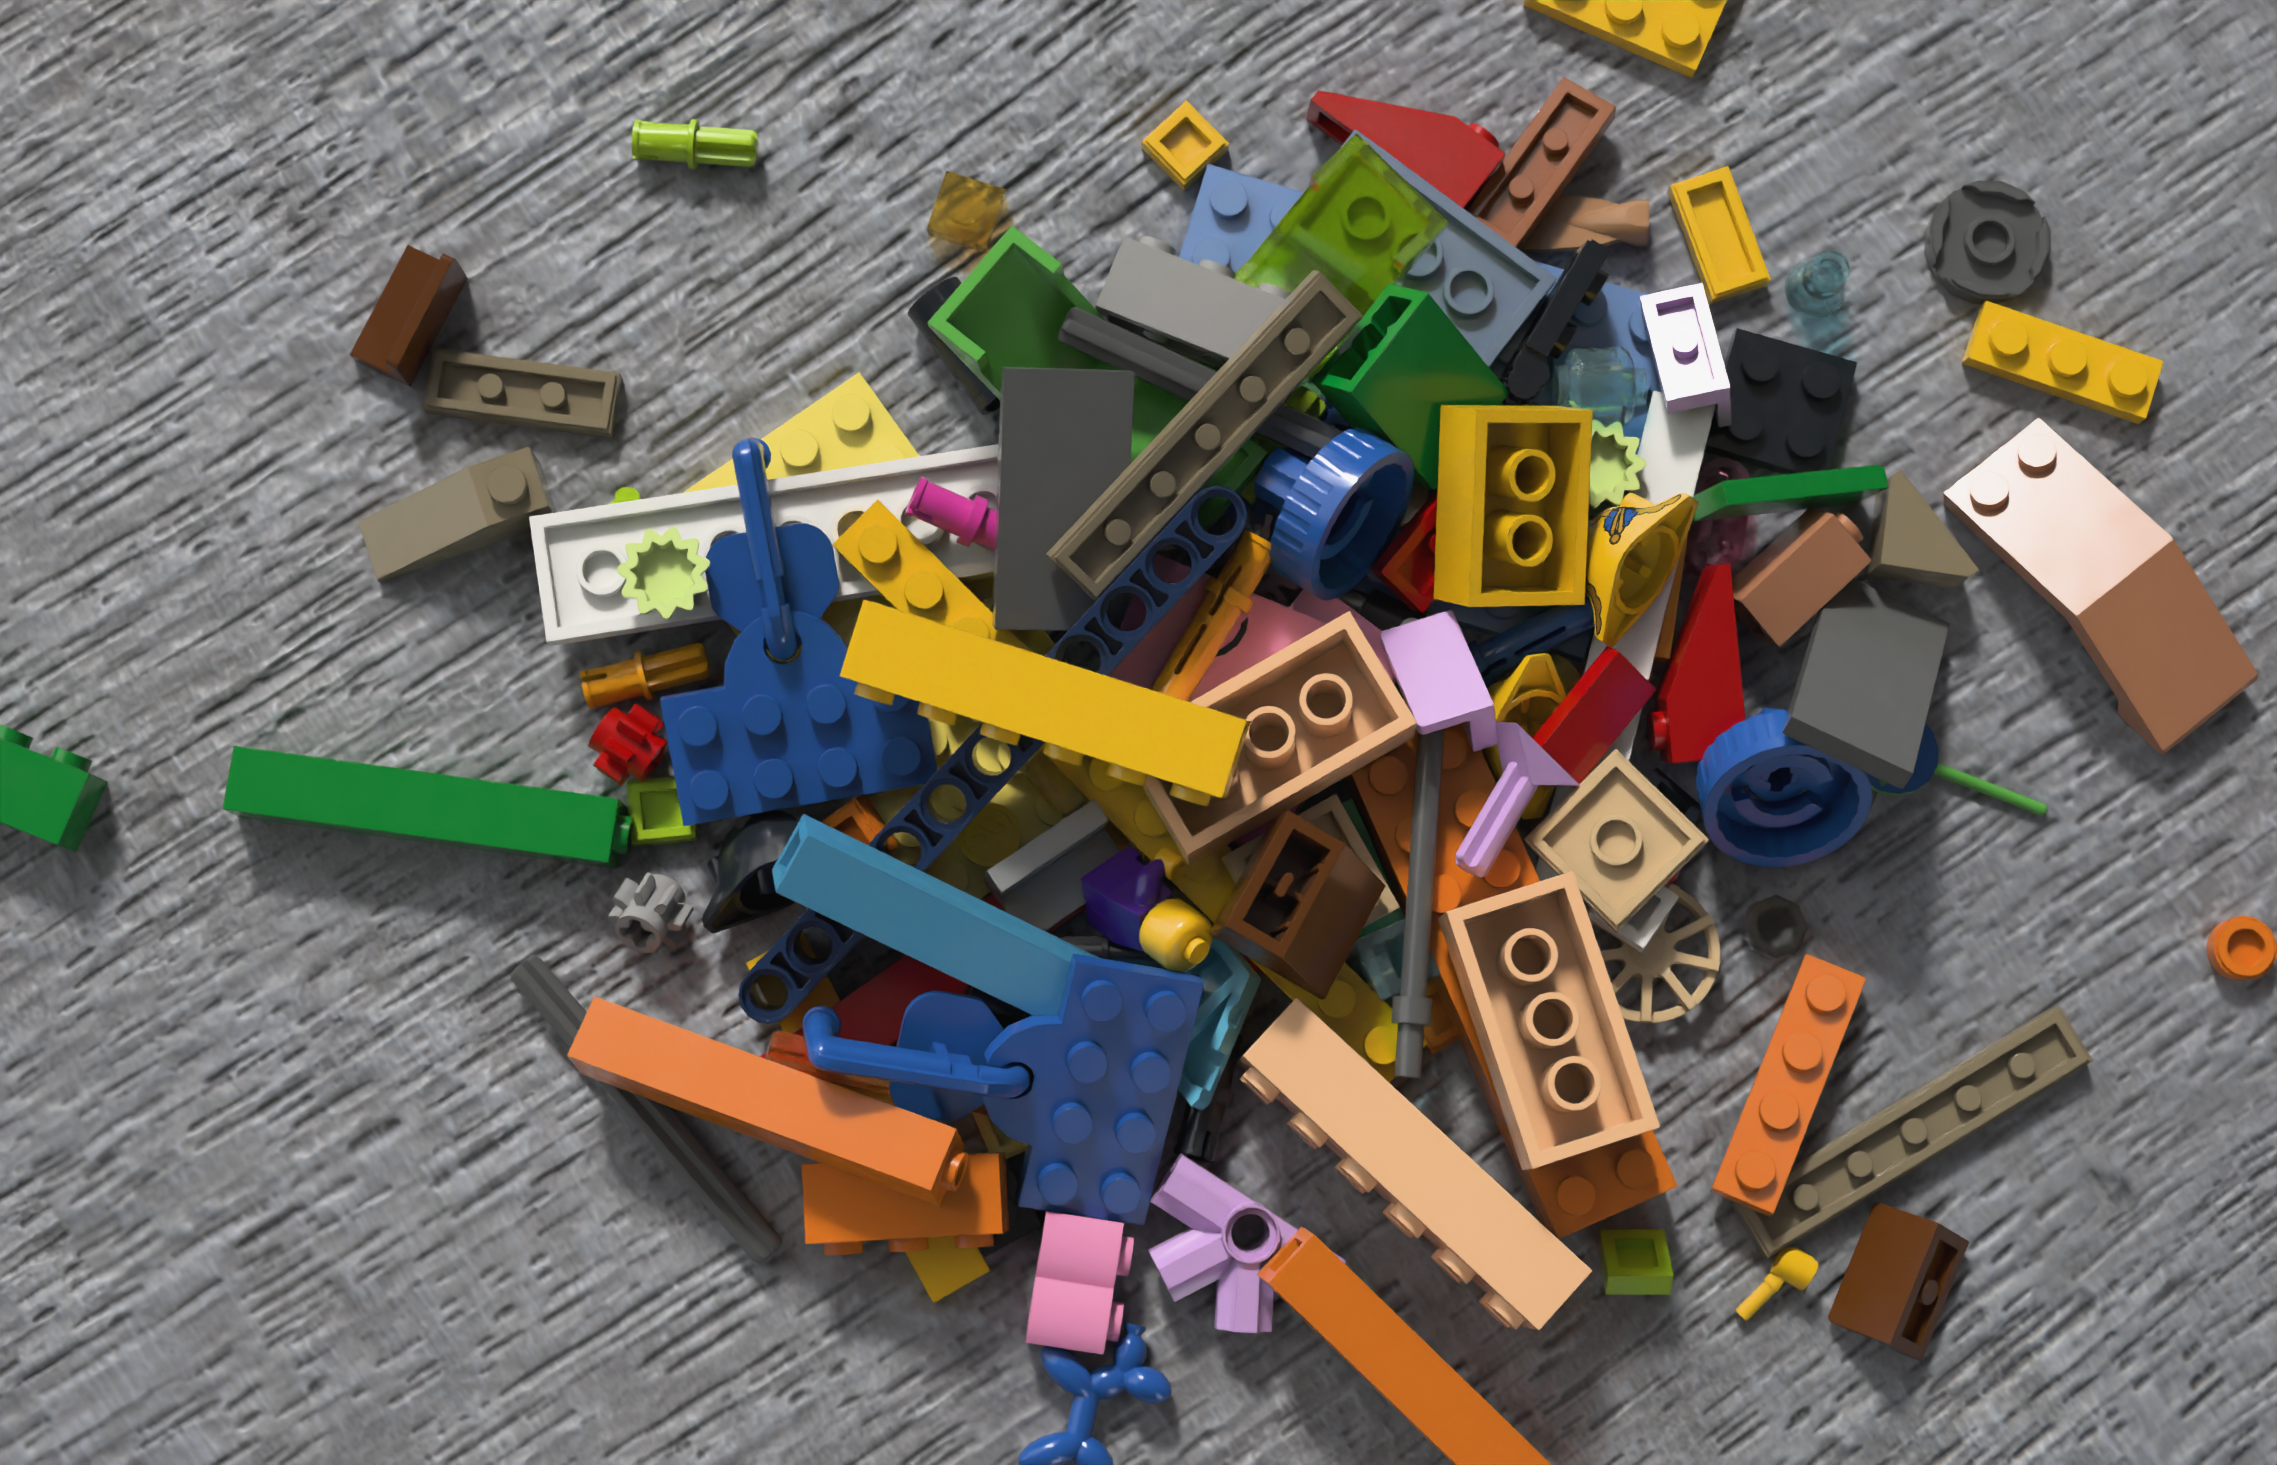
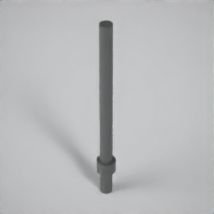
M1444 729L1424 735L1418 733L1401 987L1400 996H1393L1391 1022L1392 1024H1398L1394 1076L1402 1078H1421L1424 1027L1431 1026L1433 999L1426 998Z

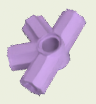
M1180 1153L1160 1180L1150 1200L1151 1203L1190 1227L1148 1250L1173 1301L1176 1302L1217 1280L1215 1329L1240 1333L1272 1332L1274 1291L1257 1273L1298 1229L1269 1211L1260 1202L1252 1200ZM1246 1214L1260 1216L1264 1223L1262 1238L1250 1247L1235 1245L1232 1240L1231 1230L1237 1219ZM1334 1253L1345 1264V1259Z

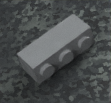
M1124 236L1095 309L1106 321L1215 370H1219L1291 294L1287 290L1272 284L1261 283L1259 288L1235 280L1236 274L1234 271L1211 260H1201L1198 265L1175 256V248L1159 239L1142 236L1140 241Z

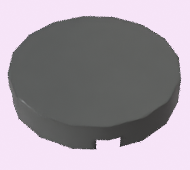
M1978 180L1964 185L1961 189L1949 194L1935 208L1925 229L1924 255L1933 277L1950 294L1972 304H1983L1985 301L2000 304L2019 297L2042 275L2051 254V229L2045 216L2041 217L2039 210L2034 206L2036 202L2025 191L2003 181Z

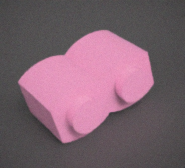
M1045 1211L1025 1343L1104 1355L1106 1340L1118 1342L1124 1303L1112 1301L1116 1275L1126 1277L1129 1275L1134 1245L1133 1237L1122 1236L1123 1222Z

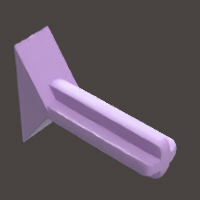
M1496 722L1497 748L1503 774L1456 852V865L1475 877L1481 878L1488 874L1539 785L1580 786L1517 723Z

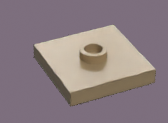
M1615 749L1579 784L1580 786H1577L1524 839V843L1558 876L1573 871L1583 901L1617 933L1708 843L1709 839Z

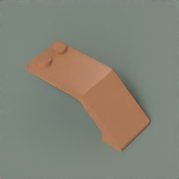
M2040 418L2031 423L1944 492V506L2067 619L2118 699L2117 714L2161 756L2165 755L2258 680V672L2175 540Z

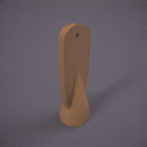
M1560 195L1523 246L1521 252L1549 253L1576 251L1587 240L1590 241L1591 239L1604 247L1619 242L1635 247H1648L1649 201L1633 200L1617 204L1604 199Z

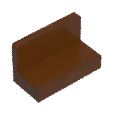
M407 245L358 337L350 356L356 362L411 387L468 279L457 260L444 253L440 259H437Z
M1879 1202L1875 1203L1869 1213L1828 1315L1829 1321L1837 1326L1874 1339L1902 1355L1922 1362L1969 1241L1937 1222Z

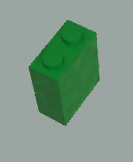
M1388 284L1363 315V318L1356 324L1312 381L1353 429L1356 427L1366 429L1408 454L1414 464V484L1435 490L1438 486L1441 405H1500L1508 395V390L1429 293L1393 284Z

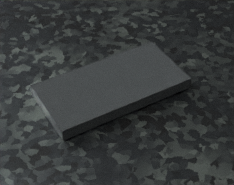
M1002 366L992 622L994 629L1069 631L1096 602L1045 554L1131 464L1135 372L1131 370ZM1125 593L1115 596L1109 608L1110 618L1119 628L1124 619Z
M1852 579L1817 613L1782 733L1884 782L1903 789L1914 772L1949 623Z

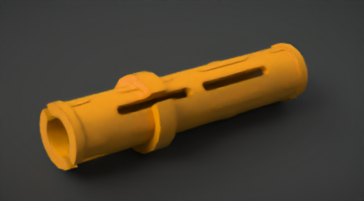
M1243 530L1240 540L1216 579L1209 577L1203 588L1208 594L1184 634L1177 642L1174 651L1150 690L1189 702L1240 614L1248 615L1253 607L1254 602L1250 600V597L1272 562L1270 558V542L1248 530Z

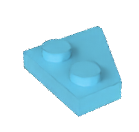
M1213 937L1207 957L1201 963L1185 972L1200 975L1204 986L1178 1090L1191 1107L1202 1111L1212 1100L1261 981L1260 977L1239 951Z

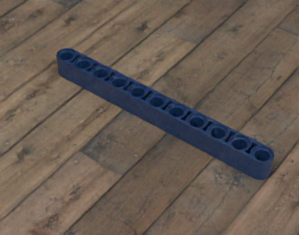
M1221 486L1205 488L1195 495L1045 656L1065 662V652L1070 644L1077 641H1087L1096 646L1100 652L1101 665L1097 673L1108 676L1240 536L1245 528L1247 519L1245 503L1241 497L1233 490ZM1215 496L1225 497L1230 500L1237 512V520L1234 527L1222 535H1213L1205 531L1200 525L1198 518L1199 509L1203 502ZM1170 544L1179 545L1186 549L1192 562L1191 571L1188 576L1182 581L1175 583L1164 581L1157 575L1154 569L1156 553L1165 545ZM1133 593L1144 602L1147 611L1146 618L1137 629L1124 630L1112 622L1109 614L1110 603L1118 594ZM981 723L868 845L889 855L888 841L891 835L899 832L909 833L916 837L922 851L919 862L910 866L924 872L1045 742L1021 734L1018 746L1006 743L1011 752L1009 766L998 772L988 771L980 765L976 756L978 743L981 739L986 738V736L979 734L982 727ZM948 784L961 790L966 800V809L962 816L949 819L942 817L935 811L932 804V795L936 787ZM808 908L745 975L740 983L738 993L741 1008L748 1017L756 1022L771 1024L781 1021L802 1002L864 934ZM816 927L828 934L832 942V951L829 957L815 959L803 951L800 944V936L803 929ZM769 974L782 979L788 991L786 1003L773 1006L762 1001L756 989L759 976Z

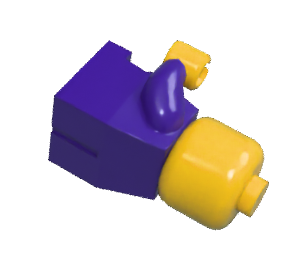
M1128 845L1081 877L1083 896L1086 900L1085 907L1088 924L1113 943L1145 952L1168 970L1186 972L1195 967L1207 957L1213 941V936L1209 934L1212 929L1209 919L1179 898L1173 899L1172 892L1161 881L1164 877L1171 881L1178 880L1186 872V866L1181 864L1185 863V859L1170 848H1162L1156 854L1154 860L1144 866L1142 854L1131 845Z

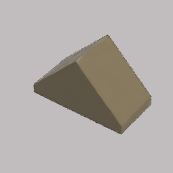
M1899 470L1887 480L1889 488L1877 493L1875 496L1868 554L1872 561L1867 565L1866 576L1954 589L1979 571L1975 563L1903 471Z

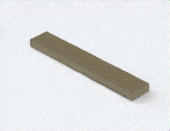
M1312 270L1045 555L1091 599L1097 601L1363 318V315L1320 271Z
M2054 1006L1795 1162L1774 1214L1771 1217L1733 1201L1730 1204L1763 1258H1770L2091 1063L2093 1059L2060 1006Z

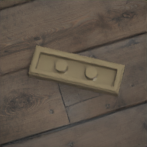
M433 348L423 409L427 414L613 439L623 378L617 372Z

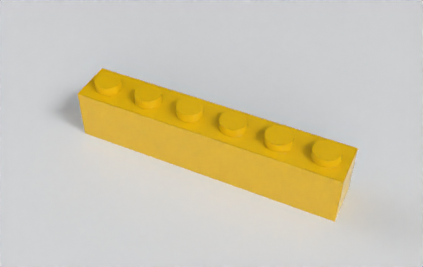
M864 599L840 673V677L857 682L854 691L855 695L892 706L895 694L919 701L920 704L916 714L953 726H955L958 714L983 722L979 733L983 736L1018 746L1021 734L1046 742L1043 755L1081 766L1085 754L1109 762L1106 775L1140 786L1145 785L1147 775L1173 783L1169 795L1207 807L1211 795L1227 798L1251 721Z

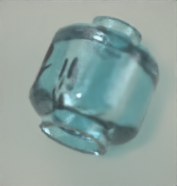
M1578 347L1572 349L1567 353L1563 364L1554 365L1552 376L1553 406L1593 410L1592 422H1601L1605 428L1615 422H1620L1622 427H1626L1633 417L1635 406L1646 405L1645 368H1634V362L1629 351L1623 347Z

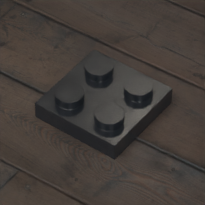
M1737 328L1732 334L1724 363L1730 385L1732 425L1719 428L1714 412L1705 452L1781 474L1829 470L1857 362Z

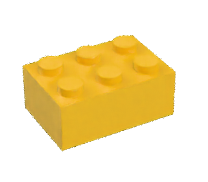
M1441 405L1434 599L1466 607L1585 605L1593 410L1562 406Z

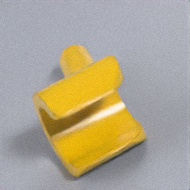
M1786 1247L1779 1251L1771 1265L1770 1273L1764 1278L1765 1281L1735 1309L1736 1312L1745 1321H1748L1779 1291L1784 1282L1803 1291L1815 1276L1819 1267L1818 1262L1812 1256L1796 1247Z

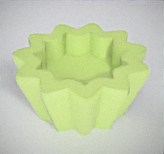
M1592 419L1589 506L1592 509L1597 508L1603 501L1619 506L1623 500L1624 491H1637L1640 489L1636 473L1644 469L1647 463L1635 454L1640 443L1637 437H1624L1620 422H1615L1605 428L1598 419Z
M676 527L669 528L662 536L652 529H647L642 543L626 544L625 549L629 560L620 564L616 569L618 574L627 580L622 589V596L637 599L640 614H647L657 609L666 620L671 618L677 607L686 611H693L694 595L709 590L708 584L701 575L710 567L711 562L707 558L697 555L699 549L698 539L682 540Z

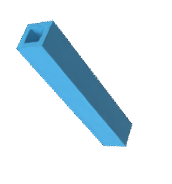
M805 814L802 815L772 869L776 893L1031 1015H1058L1072 954L1099 958Z

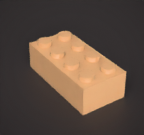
M1348 611L1191 701V703L1251 721L1227 798L1211 795L1208 807L1169 795L1173 783L1147 775L1145 785L1142 787L1190 867L1414 738L1417 722L1352 614Z
M1573 871L1447 911L1438 919L1522 1170L1534 1169L1660 1127Z

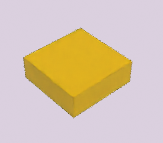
M1186 100L1142 141L1141 148L1185 191L1206 171L1207 164L1213 165L1229 150V143Z

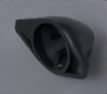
M773 810L745 817L727 834L721 845L719 855L707 862L715 890L703 914L702 921L703 926L712 934L777 912L795 903V901L776 893L772 874L776 861L799 822L794 816L783 811Z

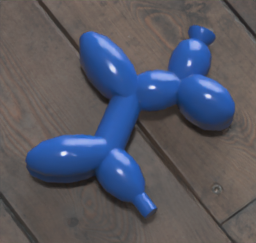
M1124 1323L1126 1333L1119 1337L1118 1342L1114 1346V1364L1100 1366L1091 1372L1075 1355L1064 1348L1044 1346L1041 1349L1040 1356L1044 1370L1059 1387L1073 1394L1066 1432L1045 1435L1029 1443L1019 1455V1465H1065L1072 1459L1076 1465H1113V1458L1106 1446L1092 1437L1099 1400L1116 1397L1124 1390H1127L1131 1396L1151 1405L1163 1403L1171 1395V1383L1165 1375L1153 1367L1142 1366L1147 1351L1146 1343L1141 1335L1146 1331V1327Z

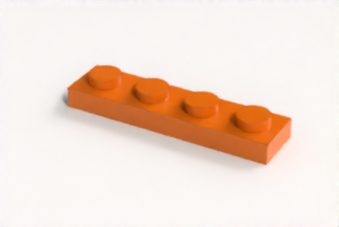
M1807 953L1805 954L1710 1192L1771 1217L1774 1214L1866 977Z

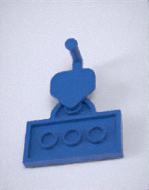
M745 438L739 441L734 446L732 458L746 532L727 535L712 545L706 556L711 565L705 571L713 611L720 618L741 631V633L735 638L725 661L724 686L662 696L660 698L683 825L688 826L925 784L938 770L929 718L916 714L920 704L919 701L895 694L892 706L855 695L854 691L857 682L840 677L848 650L844 639L826 621L820 619L839 590V578L832 543L820 528L808 523H795L776 527L766 469L771 462L769 446L758 438ZM802 645V650L800 654L795 659H792L790 661H778L776 659H773L767 653L768 650L775 658L779 660H788L796 654L797 650Z
M1072 954L1058 1015H1033L1008 1025L1004 1029L987 1003L981 998L946 991H929L917 996L907 1006L896 1047L838 1038L841 1031L840 1018L833 1009L827 1006L813 1007L805 1014L803 1018L804 1040L808 1059L815 1068L889 1081V1091L894 1104L901 1109L923 1117L948 1122L958 1121L984 1104L991 1121L1009 1138L1027 1144L1015 1192V1198L1019 1207L1144 1225L1204 983L1200 975Z

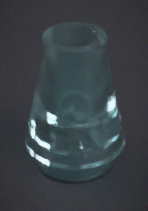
M1824 251L1816 257L1797 263L1789 271L1785 280V295L1790 306L1796 312L1808 318L1819 319L1832 315L1841 307L1846 296L1847 278L1850 273V266L1845 256L1837 251Z

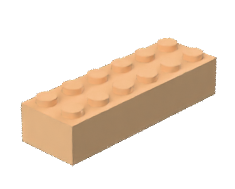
M1297 997L1237 1061L1246 1070L1239 1080L1249 1091L1266 1105L1272 1103L1276 1098L1293 1114V1117L1287 1122V1125L1314 1150L1317 1147L1320 1148L1323 1144L1329 1147L1341 1159L1334 1167L1335 1170L1360 1193L1364 1194L1367 1192L1369 1194L1374 1189L1385 1199L1389 1205L1382 1213L1410 1239L1413 1236L1418 1239L1421 1235L1427 1238L1437 1248L1431 1255V1259L1457 1283L1462 1281L1467 1285L1472 1280L1486 1294L1479 1300V1303L1506 1328L1512 1327L1514 1330H1517L1521 1326L1540 1330L1592 1272L1583 1261Z

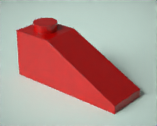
M1319 90L1310 100L1306 120L1342 146L1355 129L1466 211L1500 166L1506 154L1498 148L1499 142L1487 129L1476 123L1466 125L1455 116Z
M1730 563L1704 566L1654 698L1656 712H1649L1647 715L1649 744L1652 750H1660L1661 761L1679 763L1702 760L1703 753L1720 734L1732 728L1733 725L1745 721Z

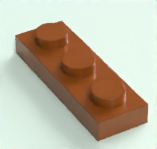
M1563 77L1467 212L1521 251L1615 119L1616 106Z

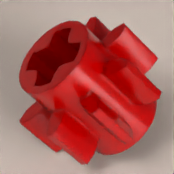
M638 704L633 705L628 715L616 707L612 708L598 724L588 744L589 748L600 754L593 766L621 786L626 782L629 775L644 782L657 768L669 747L668 741L657 735L663 728L664 723Z

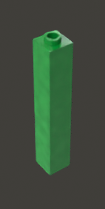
M241 746L233 747L223 803V810L242 818L617 869L619 854L628 855L632 845L630 828L633 829L634 817L625 816L627 806L618 798Z

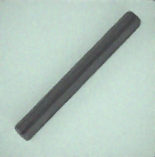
M1072 307L1067 313L1058 334V340L1061 343L1119 370H1131L1135 372L1134 377L1188 402L1216 374V371L1078 307ZM1282 403L1255 433L1313 459L1325 445L1337 435L1344 433V431Z

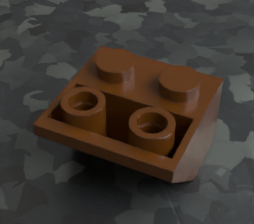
M1288 810L1272 820L1268 825L1209 934L1323 1000L1326 998L1386 885L1345 843Z

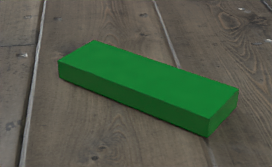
M1879 465L1722 481L1694 496V499L1699 502L1694 515V521L1856 504L1889 488L1885 468Z

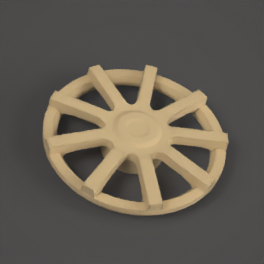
M1670 883L1664 886L1679 896L1677 902L1685 906L1697 920L1672 933H1668L1664 927L1670 914L1669 912L1642 953L1590 919L1591 925L1598 926L1621 942V946L1618 949L1600 951L1604 962L1621 961L1624 965V969L1611 982L1615 995L1631 977L1635 976L1641 979L1640 1012L1619 1005L1625 1020L1638 1023H1660L1686 1014L1704 999L1710 991L1719 971L1720 943L1711 915L1707 913L1694 897L1674 884ZM1702 930L1704 931L1708 946V958L1676 951L1675 946L1678 942ZM1673 964L1685 965L1706 971L1700 985L1692 995L1688 993L1671 971ZM1660 977L1664 980L1680 1001L1679 1005L1664 1011L1652 1012V987L1655 978Z

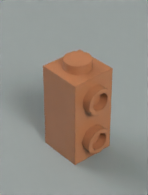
M1808 508L1732 579L1735 614L1756 639L1780 647L1872 561L1858 544L1863 540L1862 533L1841 512L1837 511L1835 514Z

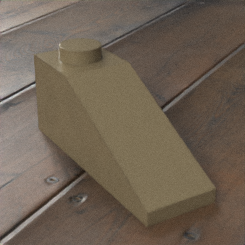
M528 446L466 467L359 520L358 523L376 578L379 582L530 532V516L556 513L557 511L541 463Z

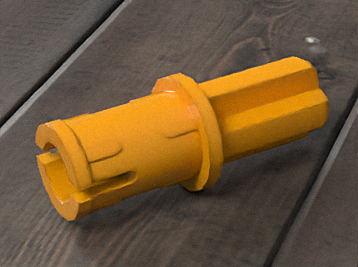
M695 643L645 656L642 650L634 652V658L604 667L580 671V678L583 682L581 686L589 709L593 710L613 704L614 702L645 696L646 700L654 699V692L706 679L710 675L711 668L704 646L700 643Z

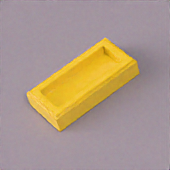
M1729 166L1670 185L1667 193L1700 282L1703 283L1709 305L1767 286L1771 278Z

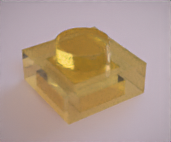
M946 171L927 226L928 235L987 254L1006 198V189Z

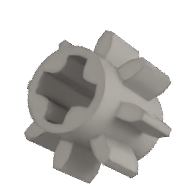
M647 873L640 885L629 878L623 881L612 899L615 906L610 912L608 920L616 923V934L627 947L637 952L654 954L662 941L673 949L678 946L689 928L686 922L694 909L693 906L685 904V893L676 881L664 875Z

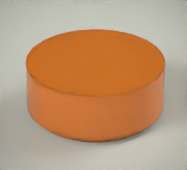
M2239 916L2222 921L2211 931L2207 940V956L2211 966L2218 974L2232 981H2247L2261 977L2271 969L2277 956V943L2270 928L2262 921L2249 916Z

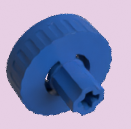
M1357 427L1337 435L1312 460L1307 459L1290 448L1282 450L1278 447L1264 461L1261 472L1254 481L1255 495L1281 511L1271 539L1270 558L1273 569L1321 600L1335 599L1353 588L1384 553L1404 517L1411 498L1415 478L1414 464L1411 457L1368 430Z
M1763 708L1760 713L1745 718V721L1733 725L1732 728L1720 734L1712 745L1708 746L1697 767L1695 784L1708 836L1723 853L1751 865L1785 867L1807 863L1826 856L1843 846L1859 831L1868 817L1872 804V789L1867 773L1782 733L1788 711L1785 709ZM1749 785L1752 793L1757 797L1772 802L1752 798L1749 792L1742 791L1741 786Z

